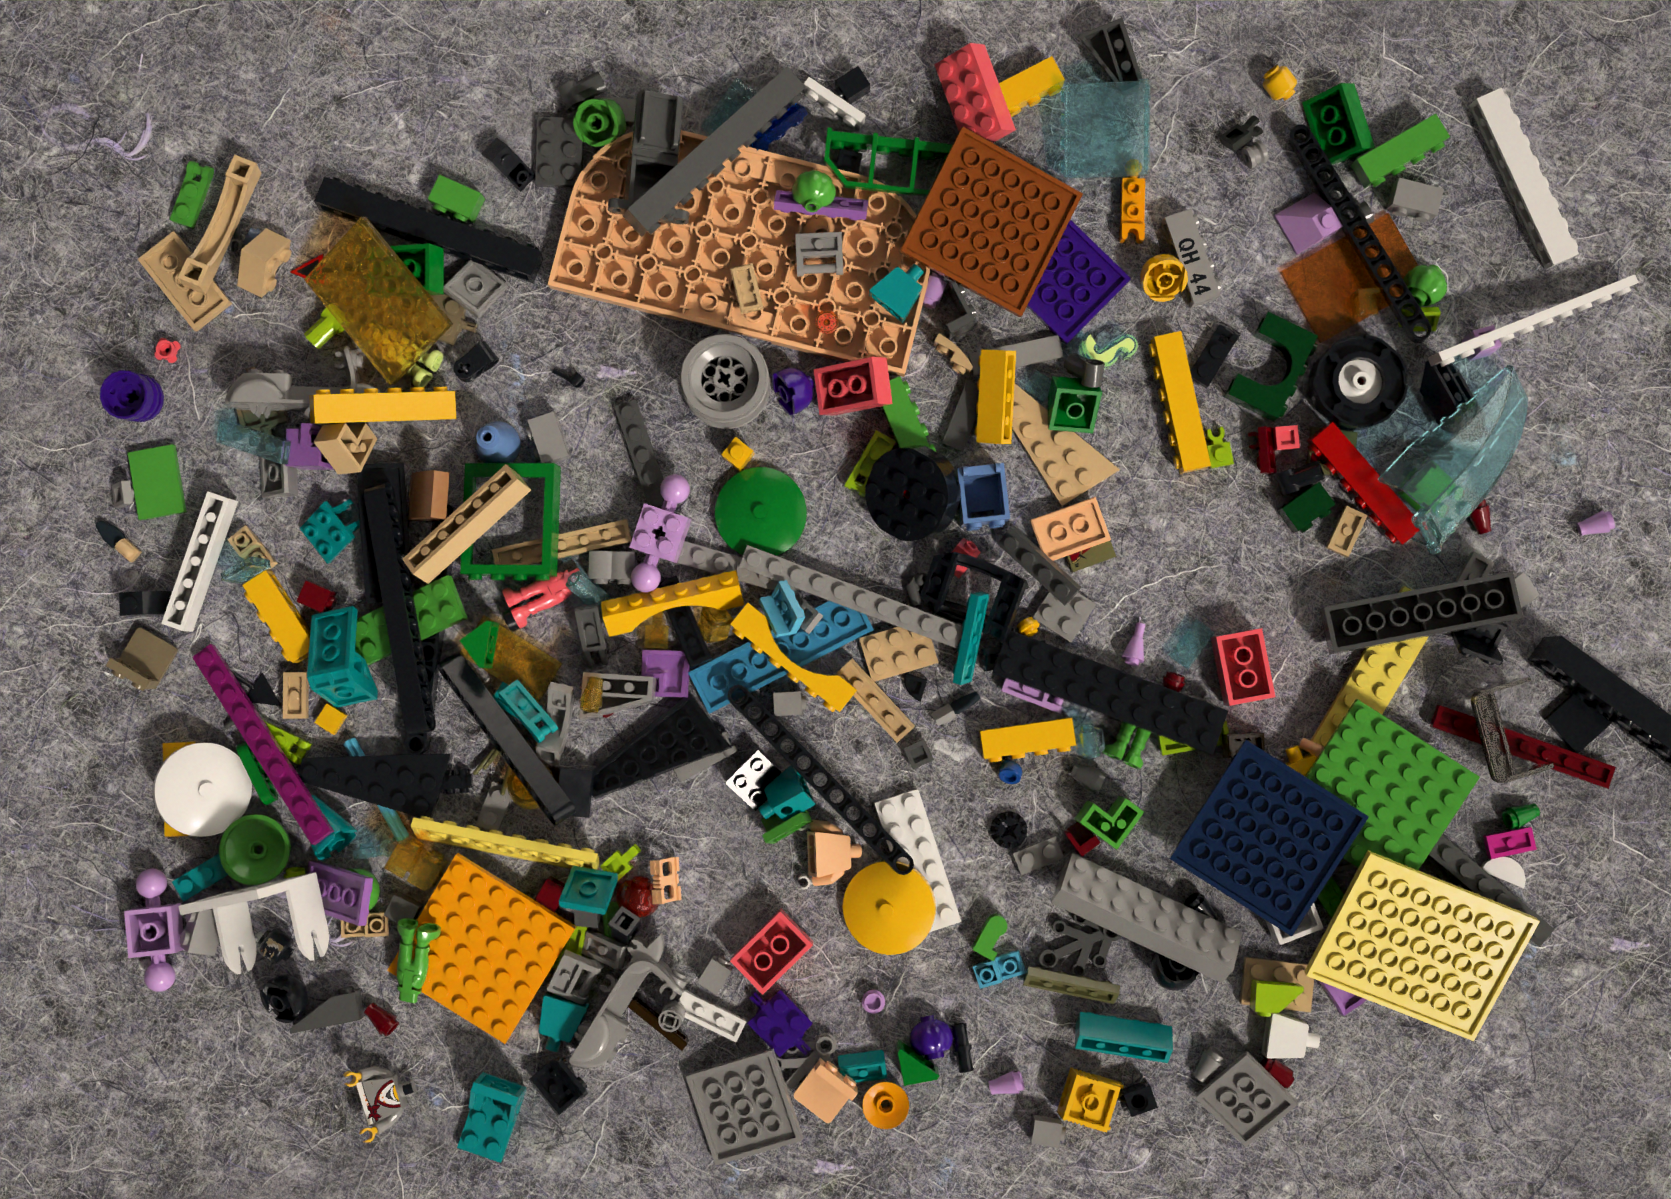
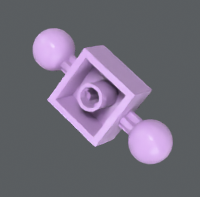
M678 474L667 476L660 485V493L664 499L661 509L644 503L629 547L646 553L644 562L638 564L631 573L633 586L641 592H651L658 587L661 580V575L657 568L659 558L674 563L678 562L692 520L675 514L677 504L685 501L690 493L688 481ZM661 527H663L662 531L666 534L664 537L660 536L658 540V535H656V531L660 530Z
M150 868L142 871L136 879V889L141 896L145 897L146 907H137L124 911L128 958L151 956V965L145 971L144 982L150 990L162 992L169 989L176 978L175 970L166 962L165 954L184 950L180 947L183 921L179 911L181 903L161 905L160 895L166 890L167 878L162 871Z

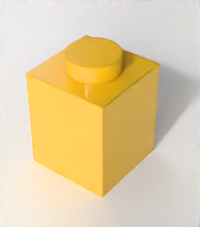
M737 437L732 440L721 454L723 459L740 472L755 455L754 451Z

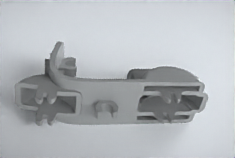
M349 346L344 347L345 353H335V357L344 358L343 364L335 365V369L345 370L347 376L346 386H292V376L287 374V371L272 370V373H263L262 370L250 369L248 373H243L231 385L224 405L237 410H251L258 418L261 417V414L268 418L271 411H305L304 417L307 421H310L309 395H316V390H330L331 394H340V389H354L355 394L364 393V389L375 387L361 383L359 369H363V355H359L358 350H351Z
M660 933L650 944L641 936H635L627 948L633 957L619 980L617 981L612 974L608 973L606 975V978L611 980L612 985L606 987L601 984L599 988L603 992L611 993L594 1021H582L583 1025H579L578 1032L574 1033L575 1038L579 1041V1045L569 1060L571 1065L581 1068H594L603 1066L606 1061L612 1062L618 1052L615 1049L618 1041L624 1042L631 1031L627 1028L629 1022L621 1018V1016L650 972L656 974L664 982L659 990L661 994L667 987L672 989L673 993L669 999L672 1000L677 994L681 995L685 991V986L688 983L684 979L686 975L678 969L674 968L672 970L661 960L665 946L663 933Z

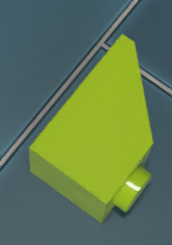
M1251 980L1250 1008L1257 1012L1259 1016L1270 1017L1271 1013H1280L1304 992V986L1299 983Z

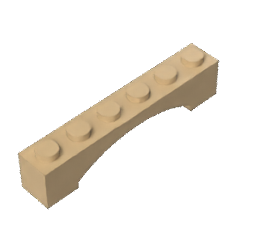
M235 154L225 174L226 179L211 222L189 258L187 257L178 276L184 287L205 295L261 176L257 163Z

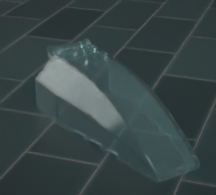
M1507 365L1486 382L1485 386L1473 393L1474 397L1467 403L1458 405L1457 411L1450 417L1445 416L1440 420L1441 424L1433 431H1426L1410 444L1378 478L1379 482L1404 491L1421 506L1412 517L1414 526L1419 528L1420 531L1411 539L1426 545L1430 554L1441 552L1442 544L1485 499L1504 473L1515 453L1525 425L1528 397L1514 367L1511 365Z

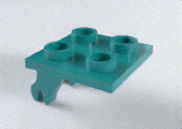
M351 499L333 508L328 501L323 502L299 528L327 564L331 563L355 538L352 532L360 528V520L345 526L337 517L338 514L350 508L349 505L353 504Z

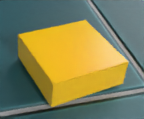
M326 703L314 723L331 734L336 735L348 715L330 703Z

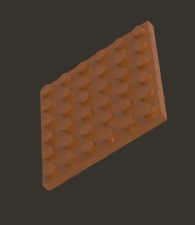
M962 127L899 252L952 281L955 280L957 284H961L964 288L1010 313L1022 317L1083 193L967 128Z

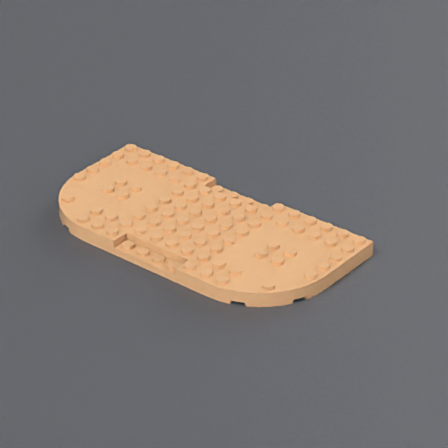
M681 130L678 163L700 145L707 136ZM633 132L625 134L601 148L579 174L570 196L548 281L550 289L682 322L684 320L842 362H850L868 357L887 358L888 373L905 377L928 285L930 269L899 252L917 216L901 196L899 197L896 193L844 188L827 166L752 147L746 148L743 145L739 149L741 154L732 162L727 160L723 164L725 168L716 177L711 174L707 178L710 182L699 191L696 188L691 192L693 197L684 206L679 203L675 207L690 213L688 224L680 225L659 222L661 226L652 235L647 232L641 237L625 220L622 214L612 213L607 210L609 199H624L626 171L629 159L632 156ZM838 169L847 181L868 183L869 177ZM817 170L831 178L836 189V197L868 200L866 220H851L844 217L830 218L826 215H805L799 212L784 213L780 210H774L776 190L792 192V186L801 173ZM873 179V184L885 185ZM842 232L843 275L818 273L804 274L802 277H797L795 234ZM836 257L805 258L803 262L804 265L835 264ZM753 263L764 309L741 315L730 268ZM913 264H916L924 272L917 280L923 287L922 292L905 321L901 323L869 296V290L896 267L901 268L906 273ZM823 313H831L836 317L837 326L831 332L824 333L817 327V319Z

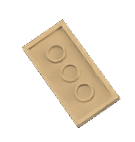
M173 231L138 258V261L191 328L197 332L233 303L214 279L206 295L183 286L178 276L187 257L189 258L192 252L180 236Z

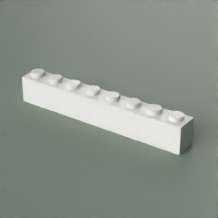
M1500 88L1477 98L1469 107L1544 269L1547 270L1579 254L1577 242L1571 238L1568 231V223L1558 210V202L1551 195L1548 180L1539 169L1537 157L1531 152L1529 139L1523 134L1520 128V120L1511 109L1509 96Z

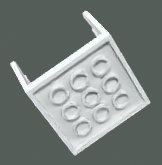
M316 872L239 888L179 906L180 915L213 909L224 961L229 969L237 975L241 974L240 953L248 971L252 970L257 955L256 941L247 901L261 899L285 891L295 939L301 953L311 961L314 960L313 939L320 957L325 956L329 944V930Z

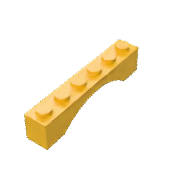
M734 570L656 588L651 592L634 593L602 601L601 609L608 635L611 637L632 632L647 618L667 609L681 606H706L726 610L743 606L744 600L737 571Z
M750 603L744 606L730 624L734 627L732 632L742 640L744 637L748 638L752 642L750 646L759 654L763 651L770 656L768 661L779 669L783 666L789 672L786 675L795 683H798L799 680L806 685L804 690L815 698L819 695L824 699L823 705L830 711L834 712L837 710L840 712L856 693L857 689L839 675L814 673L791 661L775 642L766 616Z

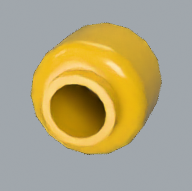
M1276 65L1264 74L1262 86L1273 100L1283 98L1285 101L1295 93L1294 88L1297 84V79L1286 66L1279 67Z

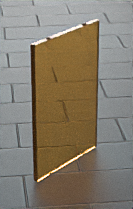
M1387 213L1369 225L1400 276L1404 279L1405 275L1418 266L1390 214ZM1362 229L1353 232L1356 238L1366 236ZM1346 236L1280 272L1288 289H1290L1307 319L1310 328L1314 334L1318 335L1319 343L1328 340L1389 306ZM1373 248L1365 251L1369 258H1374L1378 255L1377 251ZM1379 268L1377 270L1380 277H1388L1390 275L1389 270L1386 268ZM1397 287L1389 289V293L1393 297L1402 295L1401 290Z

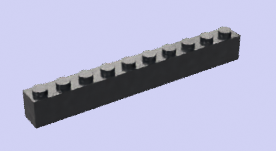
M324 177L314 199L320 211L416 244H433L443 248L444 253L466 261L471 260L489 269L533 284L543 261L541 251L534 245H523L511 237L502 238L496 236L493 231L476 229L467 222L458 223L447 215L441 214L438 216L432 214L426 208L412 207L403 200H391L385 194L368 192L359 185L350 186L339 178L333 177V179Z

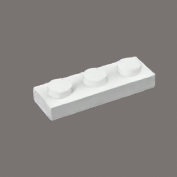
M808 77L804 83L806 86L804 92L808 99L823 104L826 111L832 115L837 114L842 117L844 123L852 128L855 126L861 129L865 123L866 115L811 77Z
M687 990L682 993L678 1001L685 1008V1018L737 1042L746 1024V1019Z

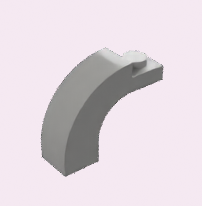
M550 682L546 713L556 723L558 730L553 734H547L545 740L537 743L536 755L541 762L559 766L574 708L575 695H573L572 686Z

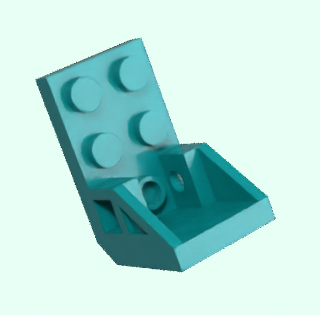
M354 606L314 614L311 618L307 679L311 690L336 708L378 698V690L365 659L355 651L358 610Z
M482 1072L474 1081L470 1092L468 1107L470 1111L457 1148L501 1163L527 1087Z

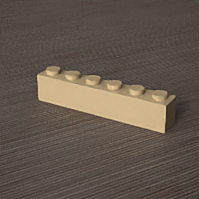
M505 464L402 560L413 575L429 584L527 495L531 489L518 473Z

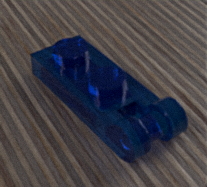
M797 103L791 106L779 120L775 118L771 121L772 126L762 134L759 131L755 135L757 139L749 147L756 148L757 151L759 149L767 151L772 141L781 139L789 128L796 127L803 122V118L808 115L805 107Z

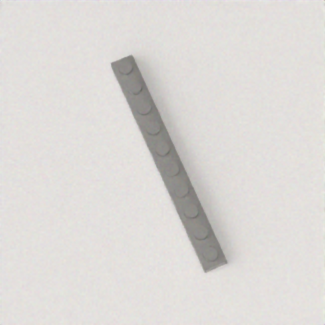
M747 545L739 565L740 568L778 582L787 580L791 587L953 648H957L963 632L962 625Z

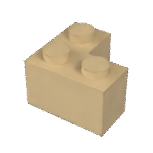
M266 228L241 249L237 286L261 298L269 291H273L277 283L275 275L278 267L283 262L286 263L291 256V240Z
M338 423L322 425L314 443L339 475L361 472L377 438L366 423L350 425Z

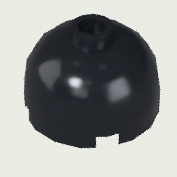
M1157 952L1154 953L1150 963L1154 980L1167 990H1183L1199 974V972Z
M290 975L276 976L263 985L264 988L260 990L262 1004L268 1013L273 1011L277 1015L275 1019L279 1022L291 1023L306 1009L308 1003L306 986L296 977Z

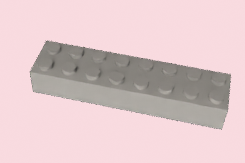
M1074 853L1071 854L1063 865L1052 897V904L1221 983L1234 970L1242 937L1241 931Z

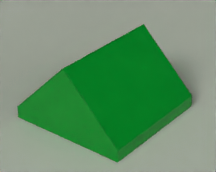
M485 621L459 640L479 668H493L500 625L498 622Z
M898 1040L896 1045L904 1086L933 1081L939 1078L937 1065L926 1060L924 1056H919L911 1047Z

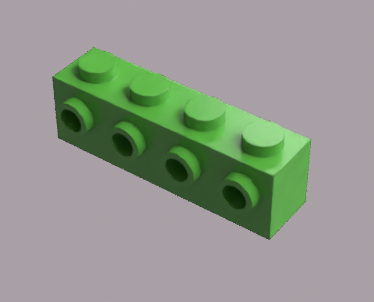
M1434 114L1359 157L1351 164V167L1364 189L1370 185L1375 188L1386 181L1385 177L1392 173L1393 176H1396L1406 169L1405 165L1411 162L1415 165L1426 158L1424 154L1431 151L1434 154L1444 148V142L1450 136L1437 114Z

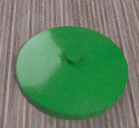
M767 467L749 468L731 477L721 489L715 505V521L721 537L730 548L741 555H744L747 545L775 556L785 553L801 537L807 519L805 499L798 485L783 472Z

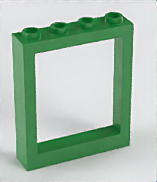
M465 463L463 503L476 492V478H491L505 464L522 478H545L542 565L473 564V543L461 554L460 574L468 576V580H482V576H490V580H504L505 576H513V580L526 581L527 577H535V580L549 581V577H557L561 467L555 463Z

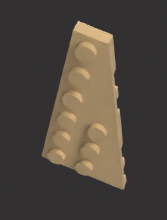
M1014 384L1012 430L1060 507L1120 470L1075 432L1048 430V410L1018 385Z

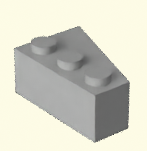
M583 672L579 719L584 721L655 702L656 678Z

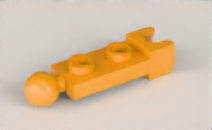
M1131 159L1127 161L1124 167L1129 178H1122L1119 242L1124 243L1128 233H1133L1136 236V243L1141 244L1145 238V178H1138L1143 169L1142 163L1137 159Z

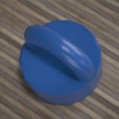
M1004 760L999 769L998 776L1007 784H1017L1020 782L1023 772L1020 765L1016 762Z

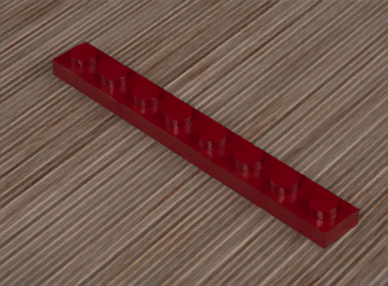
M1441 705L1436 706L1430 727L1606 789H1609L1616 768L1615 766Z

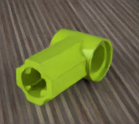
M333 303L323 310L321 318L304 335L317 349H320L335 334L346 330L352 323V320L337 303Z

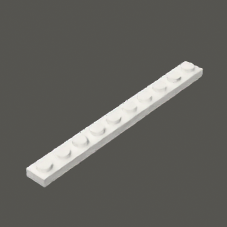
M1632 275L1428 357L1431 366L1440 363L1441 367L1455 362L1454 357L1460 355L1461 359L1475 354L1474 349L1480 347L1481 351L1495 346L1494 341L1500 340L1503 343L1515 338L1514 333L1516 332L1523 335L1533 331V326L1539 324L1541 328L1553 323L1554 317L1558 316L1559 320L1573 315L1572 310L1578 309L1581 312L1593 307L1592 302L1597 301L1598 304L1604 303L1612 299L1611 295L1616 293L1617 297L1631 291V286L1639 282L1636 275Z

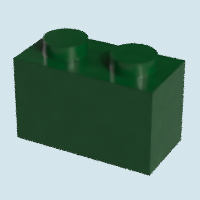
M1317 482L1282 506L1277 512L1292 533L1299 530L1303 533L1313 526L1312 521L1317 517L1321 520L1332 512L1330 508L1335 505V502L1321 483Z

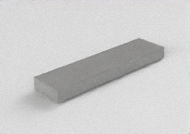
M1058 335L988 349L1016 351L1015 368L1063 358ZM981 351L969 353V360L973 366V377L980 376L978 359Z

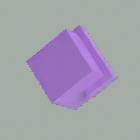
M301 423V429H286L285 466L302 470H334L314 443L322 426Z

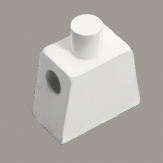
M1271 1013L1270 1017H1266L1261 1053L1270 1059L1304 1058L1306 1047H1319L1320 1036L1319 1034L1308 1033L1309 1025L1300 1019L1282 1013Z

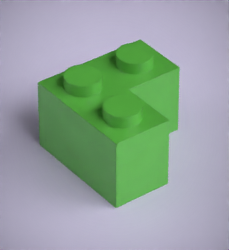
M1119 795L1107 813L1087 800L1074 820L1117 850L1144 811L1127 798Z

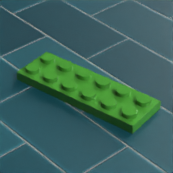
M447 575L413 592L421 640L468 619L452 576ZM383 606L357 619L355 651L365 659L368 666L392 655Z

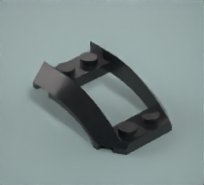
M951 552L934 555L920 595L924 603H928L931 607L932 614L963 623L966 619L967 607L945 599L957 565L976 570L1001 581L990 614H985L982 632L995 636L1002 643L1005 642L1010 632L1014 630L1012 625L1024 591L1029 588L1027 580L992 563L965 554Z

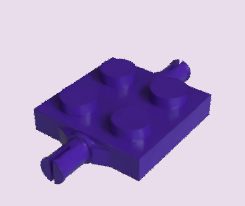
M781 990L766 1002L755 992L753 995L759 1002L753 996L749 999L759 1009L747 1024L771 1049L774 1048L775 1053L779 1057L794 1046L805 1056L807 1052L801 1046L808 1052L811 1048L802 1038L813 1023Z

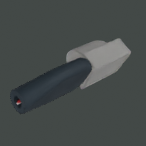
M977 691L953 701L951 704L948 703L931 713L938 726L944 725L957 718L956 714L969 709L981 698Z

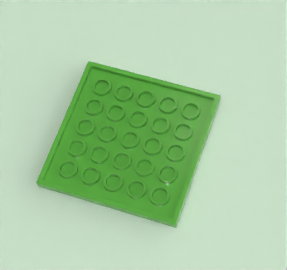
M1358 699L1354 701L1305 776L1369 816L1344 855V859L1359 868L1368 850L1416 870L1420 869L1480 778L1472 771Z

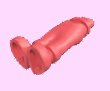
M576 568L569 572L568 570L557 572V577H549V581L535 580L529 585L521 587L518 591H513L509 587L502 590V593L509 608L523 600L526 601L530 597L544 593L543 596L527 602L526 605L511 610L518 627L521 629L527 625V617L530 614L534 615L539 611L563 602L573 591L577 592V588L586 583L579 568Z

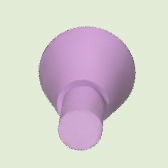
M1136 623L1134 635L1121 656L1128 665L1138 666L1139 663H1144L1143 634L1145 624Z

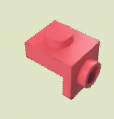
M965 538L952 551L975 558L981 553L972 541ZM957 565L954 575L960 578L968 568Z

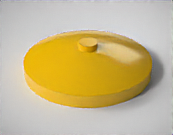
M879 861L866 866L852 878L843 898V915L850 933L862 946L879 954L896 955L912 950L926 938L935 920L936 902L930 884L915 868L910 873L901 875L894 872L885 861ZM896 862V867L900 871H905L909 866L902 862Z

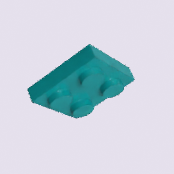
M572 866L559 899V907L605 915L618 881V873Z

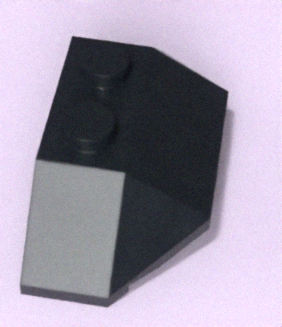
M1429 360L1426 361L1420 392L1441 430L1470 443L1486 435L1487 430L1484 427L1481 408L1460 371L1452 363L1441 367L1440 363L1431 366Z

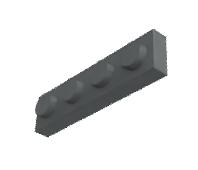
M1015 526L1010 527L997 543L1064 606L1082 588Z

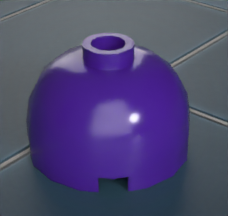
M796 368L782 369L772 375L774 392L779 391L781 399L778 402L788 415L800 413L812 402L813 389L815 387L810 376H806L803 371Z

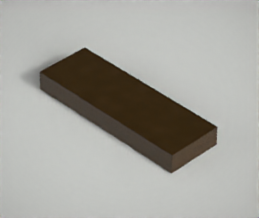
M637 996L632 999L627 1007L683 1051L689 1042V1038L678 1029L673 1032L663 1030L658 1023L659 1014Z

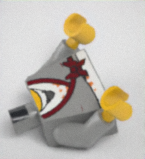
M378 1066L361 1069L357 1073L346 1071L343 1074L345 1077L353 1076L352 1081L345 1083V1085L349 1087L356 1085L368 1126L372 1125V1128H363L359 1132V1134L368 1131L370 1134L369 1138L363 1141L364 1143L371 1142L375 1134L379 1135L392 1127L403 1114V1108L407 1105L406 1096L416 1094V1085L413 1080L402 1083L398 1073H392L389 1069Z

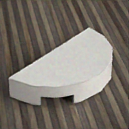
M1500 857L1489 859L1480 866L1489 875L1518 887H1525L1526 878L1524 870L1512 858Z

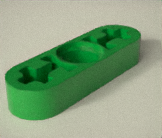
M246 741L237 745V753L261 801L268 805L278 800V794L273 783Z

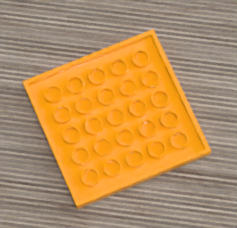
M457 853L417 919L418 928L426 923H434L441 927L440 936L429 943L428 971L421 992L506 1044L577 926L460 853ZM416 934L413 939L414 947L412 952V959H414L415 957V946L417 944ZM399 951L387 970L397 976Z

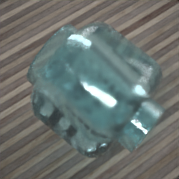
M1093 723L1080 725V729L1074 732L1076 753L1082 755L1083 759L1101 756V752L1105 749L1103 730L1094 727Z

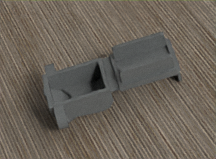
M640 90L638 92L635 106L632 156L629 159L626 171L624 199H609L607 209L609 212L623 215L632 204L678 164L683 110L682 97L649 90ZM677 209V212L671 218L666 220L664 217L659 222L680 225L688 224L690 213Z

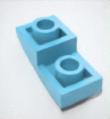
M1019 950L997 956L994 961L989 959L973 966L980 989L1002 983L1003 980L1026 973Z

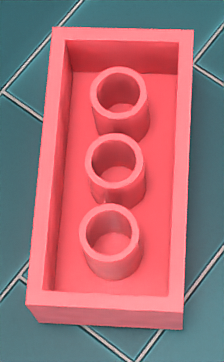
M969 43L934 64L958 131L965 127L994 143L1016 130L984 44Z

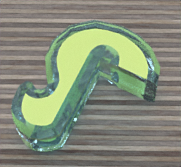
M1088 331L1081 338L1079 345L1081 356L1087 359L1103 361L1105 363L1104 370L1114 365L1119 355H1122L1123 360H1128L1138 348L1136 338L1125 334L1100 350Z

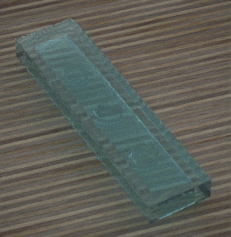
M219 420L216 442L279 464H288L291 441L228 420Z

